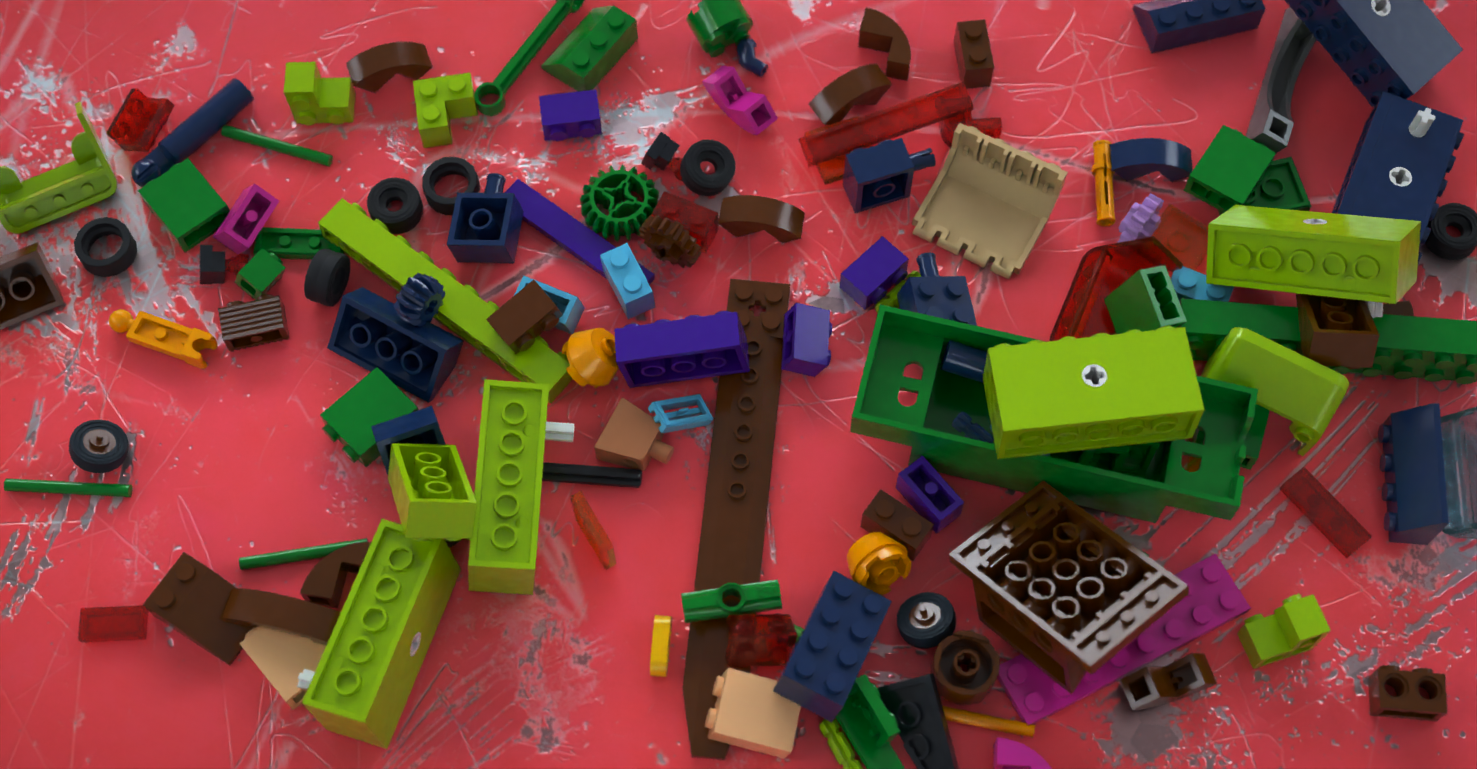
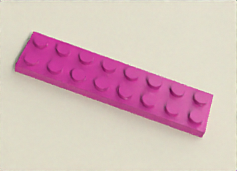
M1216 553L1175 574L1176 577L1189 585V594L1092 675L1087 672L1072 694L1022 654L1001 664L997 679L1022 722H1025L1027 725L1036 724L1247 613L1251 607Z

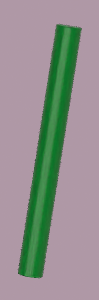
M224 125L221 131L222 136L322 165L331 166L333 161L332 155L232 126Z
M6 478L4 481L5 491L131 497L133 492L132 485L9 478Z
M368 538L240 557L239 565L241 570L324 558L331 552L346 545L368 542Z

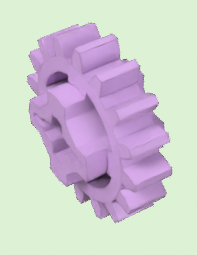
M1150 193L1142 204L1135 202L1118 227L1119 232L1122 234L1116 244V249L1126 255H1130L1138 244L1144 247L1161 223V217L1158 214L1164 200Z

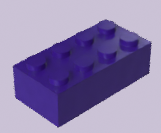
M719 311L715 315L708 316L690 315L685 317V319L673 321L661 319L651 324H628L623 328L614 329L616 363L629 388L750 372L747 337L737 311Z

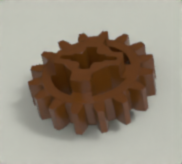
M650 215L639 229L641 232L639 236L645 239L644 244L650 247L651 251L656 254V257L663 262L667 260L673 265L678 263L682 268L685 265L690 268L701 255V246L695 244L697 239L689 235V231L684 229L685 226L677 221L673 223L669 218L663 220L659 215L655 217Z

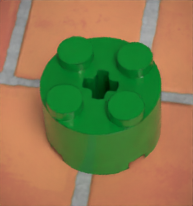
M702 0L697 4L700 9L695 14L691 10L687 16L689 27L703 50L709 53L711 57L721 55L725 51V47L733 43L738 45L740 40L750 38L748 32L753 25V21L740 0Z

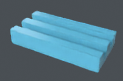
M700 394L654 401L648 407L650 413L655 412L656 414L653 418L655 423H661V426L658 428L661 434L706 426L714 419ZM698 405V408H692V409L683 408V407H689V406ZM683 408V409H679L678 411H674V412H669V413H665V412H664L665 410Z

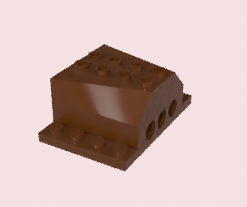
M1045 481L1039 483L949 553L950 562L973 580L979 620L1070 694L1074 692L1087 672L1091 675L1189 594V585Z

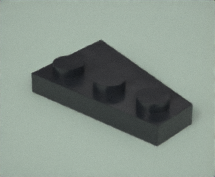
M934 673L878 687L880 699L886 709L895 716L900 730L898 734L903 740V746L917 769H959Z

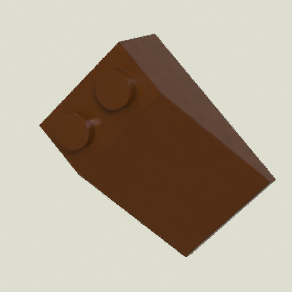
M1296 293L1301 349L1305 357L1326 367L1372 368L1379 333L1365 301Z
M183 552L143 604L154 617L229 666L243 649L239 643L253 629L252 627L221 619L231 592L236 587L185 552Z

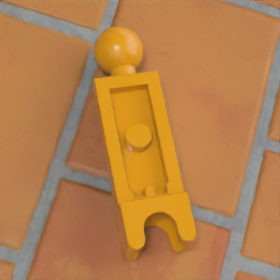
M123 309L113 311L109 316V326L117 333L128 331L126 337L130 342L184 360L187 364L201 369H205L207 363L203 361V357L199 353L200 350L204 348L215 350L218 347L217 340L208 332L197 328L191 329L143 311H139L135 319H133L131 313Z

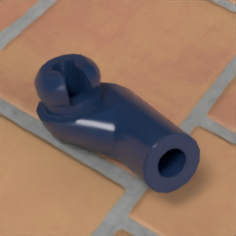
M750 38L740 40L737 45L739 64L762 77L766 73L768 65L755 58V41Z

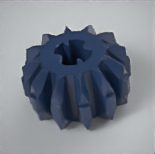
M417 273L413 278L409 277L407 283L401 286L400 293L396 295L397 301L394 303L396 314L401 317V320L414 326L422 327L426 322H431L433 316L438 314L439 307L443 305L442 299L445 297L443 285L438 283L439 281L432 276L429 277L426 274Z

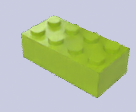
M392 443L388 480L405 538L417 541H424L428 538H444L449 541L472 539L477 502L456 445Z

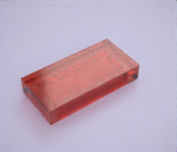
M143 605L81 608L78 640L81 643L144 640L147 637L148 610Z

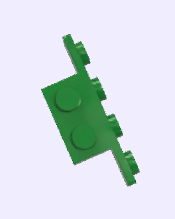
M866 674L856 678L845 704L836 716V719L866 769H905L890 745L900 732L897 720L884 706L877 687L870 683Z

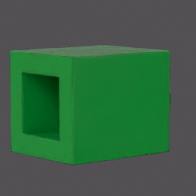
M262 248L238 272L235 283L257 300L259 296L265 295L282 278L286 267L283 266L282 260L276 254L268 253Z

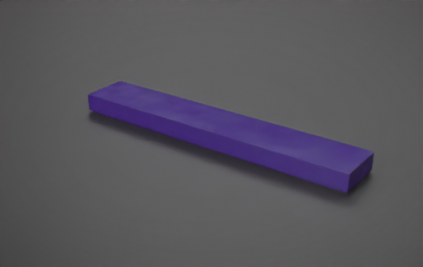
M517 179L505 193L515 194L524 211L522 220L606 278L600 254L616 247L527 184ZM638 263L650 285L655 279V274Z

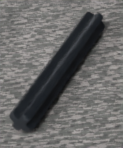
M543 462L542 481L639 488L642 483V471L640 469Z

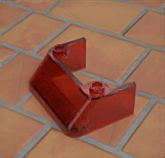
M1154 236L1090 249L1083 256L1050 335V341H1058L1068 336L1077 339L1091 337L1098 333L1117 334L1104 299L1140 269L1165 265L1167 271L1182 269L1183 263Z

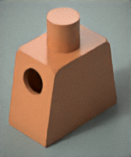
M621 398L594 449L596 458L601 461L645 471L652 458L668 464L673 455L674 447L661 442L664 435L658 429L661 423H655L652 416L628 400Z

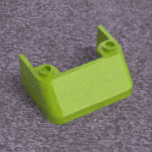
M81 101L75 103L77 116L85 131L77 134L71 142V150L76 160L20 182L17 174L11 168L0 166V222L7 231L15 234L26 232L106 199L115 193L117 189L116 177Z
M1242 327L1231 329L1209 358L1201 374V377L1258 389L1256 404L1292 421L1289 429L1294 438L1302 442L1297 453L1301 456H1304L1320 440L1349 387V381L1344 375Z

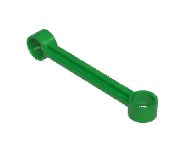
M557 0L495 80L481 84L476 89L474 94L476 105L483 115L495 116L502 112L505 107V93L570 12H577L585 0ZM487 94L499 96L498 101L491 105H485L480 102Z

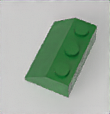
M614 5L593 8L541 65L542 69L576 91L593 90L638 39L636 19Z

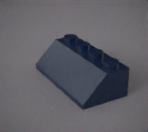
M1152 0L1135 4L1132 9L1151 53H1156L1257 29L1266 8L1262 0Z
M361 287L343 295L327 348L371 372L378 367L395 385L429 403L455 368L464 340L430 322H426L422 327L406 323L396 314L394 303Z
M1436 403L1391 413L1385 422L1379 426L1378 440L1380 443H1383L1380 470L1385 472L1382 499L1387 502L1384 529L1389 532V542L1428 545L1449 524L1440 405Z

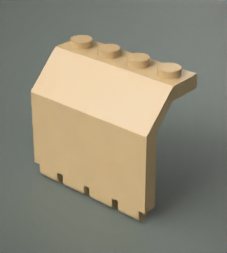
M959 123L954 131L952 146L943 168L913 218L912 225L915 226L913 235L930 243L937 236L939 237L937 246L956 255H959L963 248L966 250L963 256L964 259L983 268L990 261L993 263L990 271L1010 279L1013 272L1019 275L1046 226L1062 191L1068 172L1062 170L1056 164L1047 163L1034 157L1028 151L1018 150L1001 139H994L983 134L975 127Z

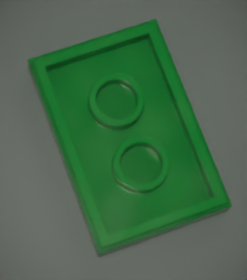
M1292 157L1271 162L1269 169L1245 206L1301 211L1310 210V201Z

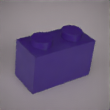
M597 89L539 96L545 141H562L566 138L574 137L589 138L602 134Z
M882 236L841 273L840 288L866 310L871 304L874 303L876 305L877 302L884 298L887 290L893 284L896 286L906 278L909 258Z
M796 303L784 314L782 370L815 377L824 368L828 367L831 360V351L828 350V343L832 333V323L829 322L830 310Z
M923 455L898 474L897 490L920 516L934 524L933 531L936 534L961 515L964 501Z

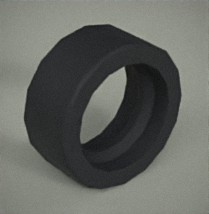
M444 157L434 161L423 175L422 187L429 206L436 212L444 215H453L456 197L444 198L435 193L434 186L442 177L453 174L464 176L468 180V188L463 193H480V183L474 167L468 161L458 157Z
M104 217L90 221L80 229L74 241L75 253L86 270L96 276L109 277L120 274L127 270L134 262L137 254L136 241L127 226L114 218ZM112 234L122 238L121 248L115 255L102 260L90 257V248L97 239Z

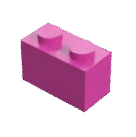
M256 184L249 186L242 191L213 238L236 254L249 249L279 203V200Z

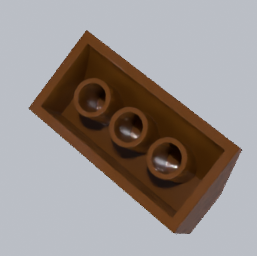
M38 242L0 257V330L64 304L53 271Z

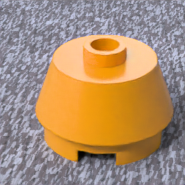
M604 328L575 332L562 347V354L567 355V360L570 364L566 368L567 372L574 381L583 387L587 384L594 386V389L599 386H606L619 369L616 363L615 337Z
M873 532L861 537L851 546L847 554L851 580L879 595L892 591L889 585L894 583L900 576L905 580L911 570L912 563L908 558L906 547L881 532Z

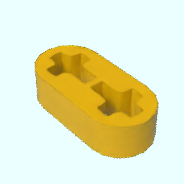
M655 615L650 676L667 677L672 616Z

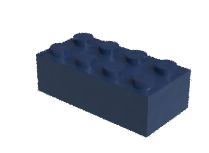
M833 571L773 691L833 722L845 704L892 601Z

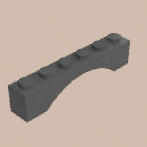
M1291 7L1285 10L1246 133V137L1266 145L1276 153L1288 145L1294 125L1290 109L1294 86L1304 61L1316 42L1312 32L1296 16Z

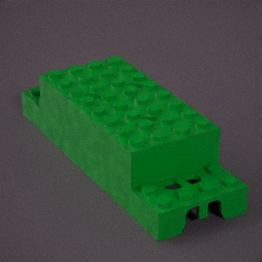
M880 304L852 415L850 432L912 446L908 465H911L923 455L939 473L1028 493L1039 483L1045 481L1077 505L1153 523L1157 522L1165 506L1231 520L1240 508L1245 478L1239 475L1240 465L1246 456L1247 446H1244V441L1254 419L1258 389L1197 376L1204 406V412L1197 428L1204 434L1203 445L1185 441V439L1162 441L1145 474L1121 471L1118 473L1076 463L1083 453L1081 450L1050 453V457L1032 455L997 459L995 444L966 438L963 431L959 433L952 426L953 420L961 412H965L972 418L971 422L973 424L977 422L993 436V432L990 429L991 421L984 383L940 370L942 357L949 340L988 351V348L998 344L1020 345L1037 339ZM909 364L919 365L923 370L922 379L918 380L903 376L905 367ZM899 390L918 394L915 404L912 406L901 405L898 401ZM1182 455L1201 459L1199 469L1195 472L1185 470L1181 464Z

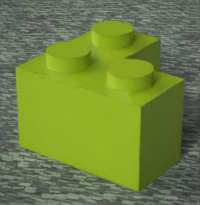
M286 62L284 94L296 124L332 123L339 125L354 122L356 93L350 77L321 78L316 62Z
M471 73L413 81L418 129L424 148L453 144L450 119L478 115Z
M1301 594L1290 596L1282 601L1283 605L1273 611V615L1263 617L1262 614H1257L1244 620L1245 624L1237 635L1253 669L1312 650L1331 631L1314 594L1302 598Z

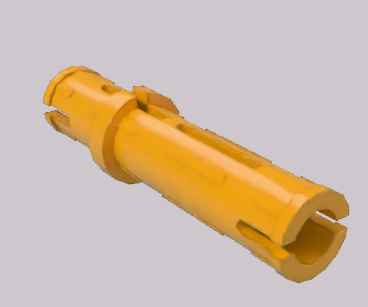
M1098 140L1092 145L1094 151L1092 175L1095 177L1097 209L1096 224L1103 227L1112 226L1116 222L1112 177L1115 172L1112 171L1111 142L1108 140Z

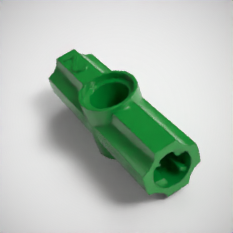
M778 579L742 585L726 583L720 588L681 593L685 623L723 617L734 620L744 614L782 609ZM731 595L738 597L740 603L737 606L728 607L723 603V600Z

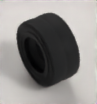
M698 141L687 150L681 161V178L687 188L698 195H716L722 192L734 177L735 159L733 154L724 144L718 141ZM704 161L712 163L715 167V173L711 175L705 174L701 170L700 164Z
M402 178L384 179L371 189L367 198V208L373 221L378 219L383 222L391 234L408 232L419 223L422 217L423 204L419 192L408 180ZM398 200L403 203L402 208L398 211H389L387 209L388 204L392 201Z
M1458 203L1440 206L1434 219L1428 222L1427 227L1431 228L1425 244L1432 253L1443 259H1463L1470 255L1477 247V213L1468 206ZM1446 227H1456L1460 231L1461 236H1450L1446 231Z
M329 249L319 250L313 257L307 270L304 284L306 298L326 306L336 305L341 299L349 280L351 267L349 257Z

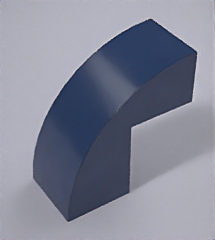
M1139 138L1110 144L1112 171L1126 182L1155 171H1159L1171 182H1175L1189 177L1193 171L1191 150L1174 141L1157 138Z

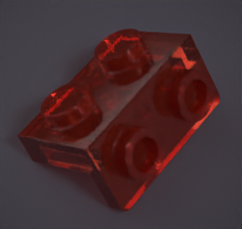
M132 88L108 128L107 135L124 151L149 152L150 148L154 146L163 125L168 121L175 105L168 98H147L138 88Z
M742 614L727 616L726 622L730 632L725 655L727 667L786 665L797 639V633L790 615Z

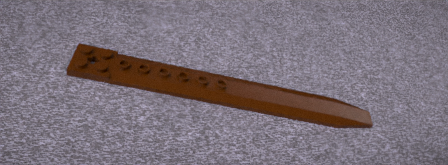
M738 279L730 280L727 311L738 312L747 337L750 372L719 376L694 591L720 588L726 583L742 585L760 582L782 372L784 314L788 311L790 284ZM761 306L766 312H761L760 316H754V312L750 308ZM730 595L723 600V603L728 607H734L740 603V599ZM756 613L744 614L734 620L723 617L690 622L682 689L692 757L725 760L730 744L708 739L710 728L705 727L709 709H715L717 696L712 695L717 676L722 677V674L728 668L747 673L751 671Z

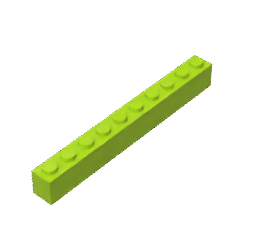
M342 198L318 222L324 238L335 246H339L347 255L399 293L401 286L407 283V279L409 277L413 278L417 273L426 274L438 280V283L443 285L445 297L442 299L443 305L439 307L438 314H435L433 318L519 381L549 384V403H552L573 379L566 370L570 366L567 355L551 350L548 343L540 336L535 338L534 344L529 349L515 354L486 320L499 309L495 303L482 300L473 287L468 284L463 286L456 281V277L448 269H440L435 266L433 260L422 251L418 253L413 250L410 243L400 235L395 237L389 232V229L383 222L378 219L373 221L366 216V212L358 204L353 203L351 205Z

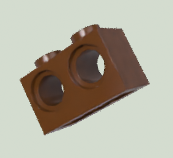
M1385 665L1379 667L1368 677L1370 716L1438 721L1448 713L1445 674L1433 673V670L1429 668L1401 671L1398 666ZM1385 684L1395 689L1396 697L1386 692ZM1418 687L1424 688L1428 692L1429 700L1420 695Z

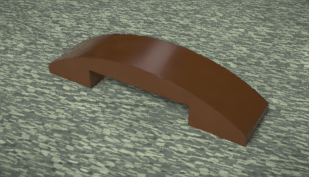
M233 588L221 619L252 628L254 625L282 631L310 638L315 643L327 645L341 612L289 596L259 590Z

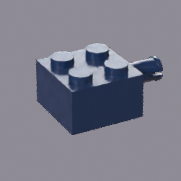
M902 138L893 141L884 140L878 145L866 149L857 148L846 154L843 186L854 212H862L910 197L914 171L936 165L934 153L930 155L932 149L927 148L926 150L909 155Z
M490 173L486 178L485 193H457L447 246L457 262H515L524 211L514 193H503L506 182L505 177L497 173Z
M929 252L919 255L916 261L921 277H909L897 293L900 309L977 326L966 277L939 276L935 254Z

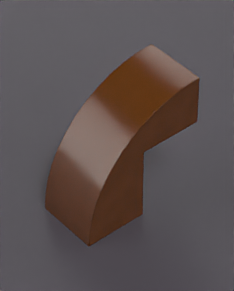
M866 7L860 27L858 47L888 52L886 77L908 81L911 50L904 31L887 15Z
M393 42L379 45L363 51L346 63L353 86L374 93L396 74L419 80L432 68L426 46L415 42Z
M877 64L861 66L831 82L812 99L809 105L824 125H839L854 105H876L892 86V83Z
M752 195L730 196L722 198L718 224L736 237L765 230L781 243L801 238L805 212L791 204L773 198Z
M371 542L346 545L331 552L319 561L311 570L301 588L300 594L304 600L322 606L338 608L347 572L358 574Z
M1192 653L1167 666H1146L1120 679L1132 710L1163 705L1217 684L1204 653Z

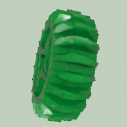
M623 164L620 170H615L610 166L608 173L599 170L598 178L590 176L589 185H584L583 195L580 197L582 205L581 214L585 217L586 225L588 227L592 226L593 231L597 234L602 232L605 240L614 235V239L617 242L620 236H626V239L630 241L631 234L640 235L639 229L650 215L652 217L657 215V211L660 209V202L658 201L659 192L655 189L653 180H647L645 171L637 174L635 166L630 171H626V167ZM631 192H636L643 199V202L637 201V198L632 196ZM597 204L603 205V208L609 211V215L603 214L597 208Z

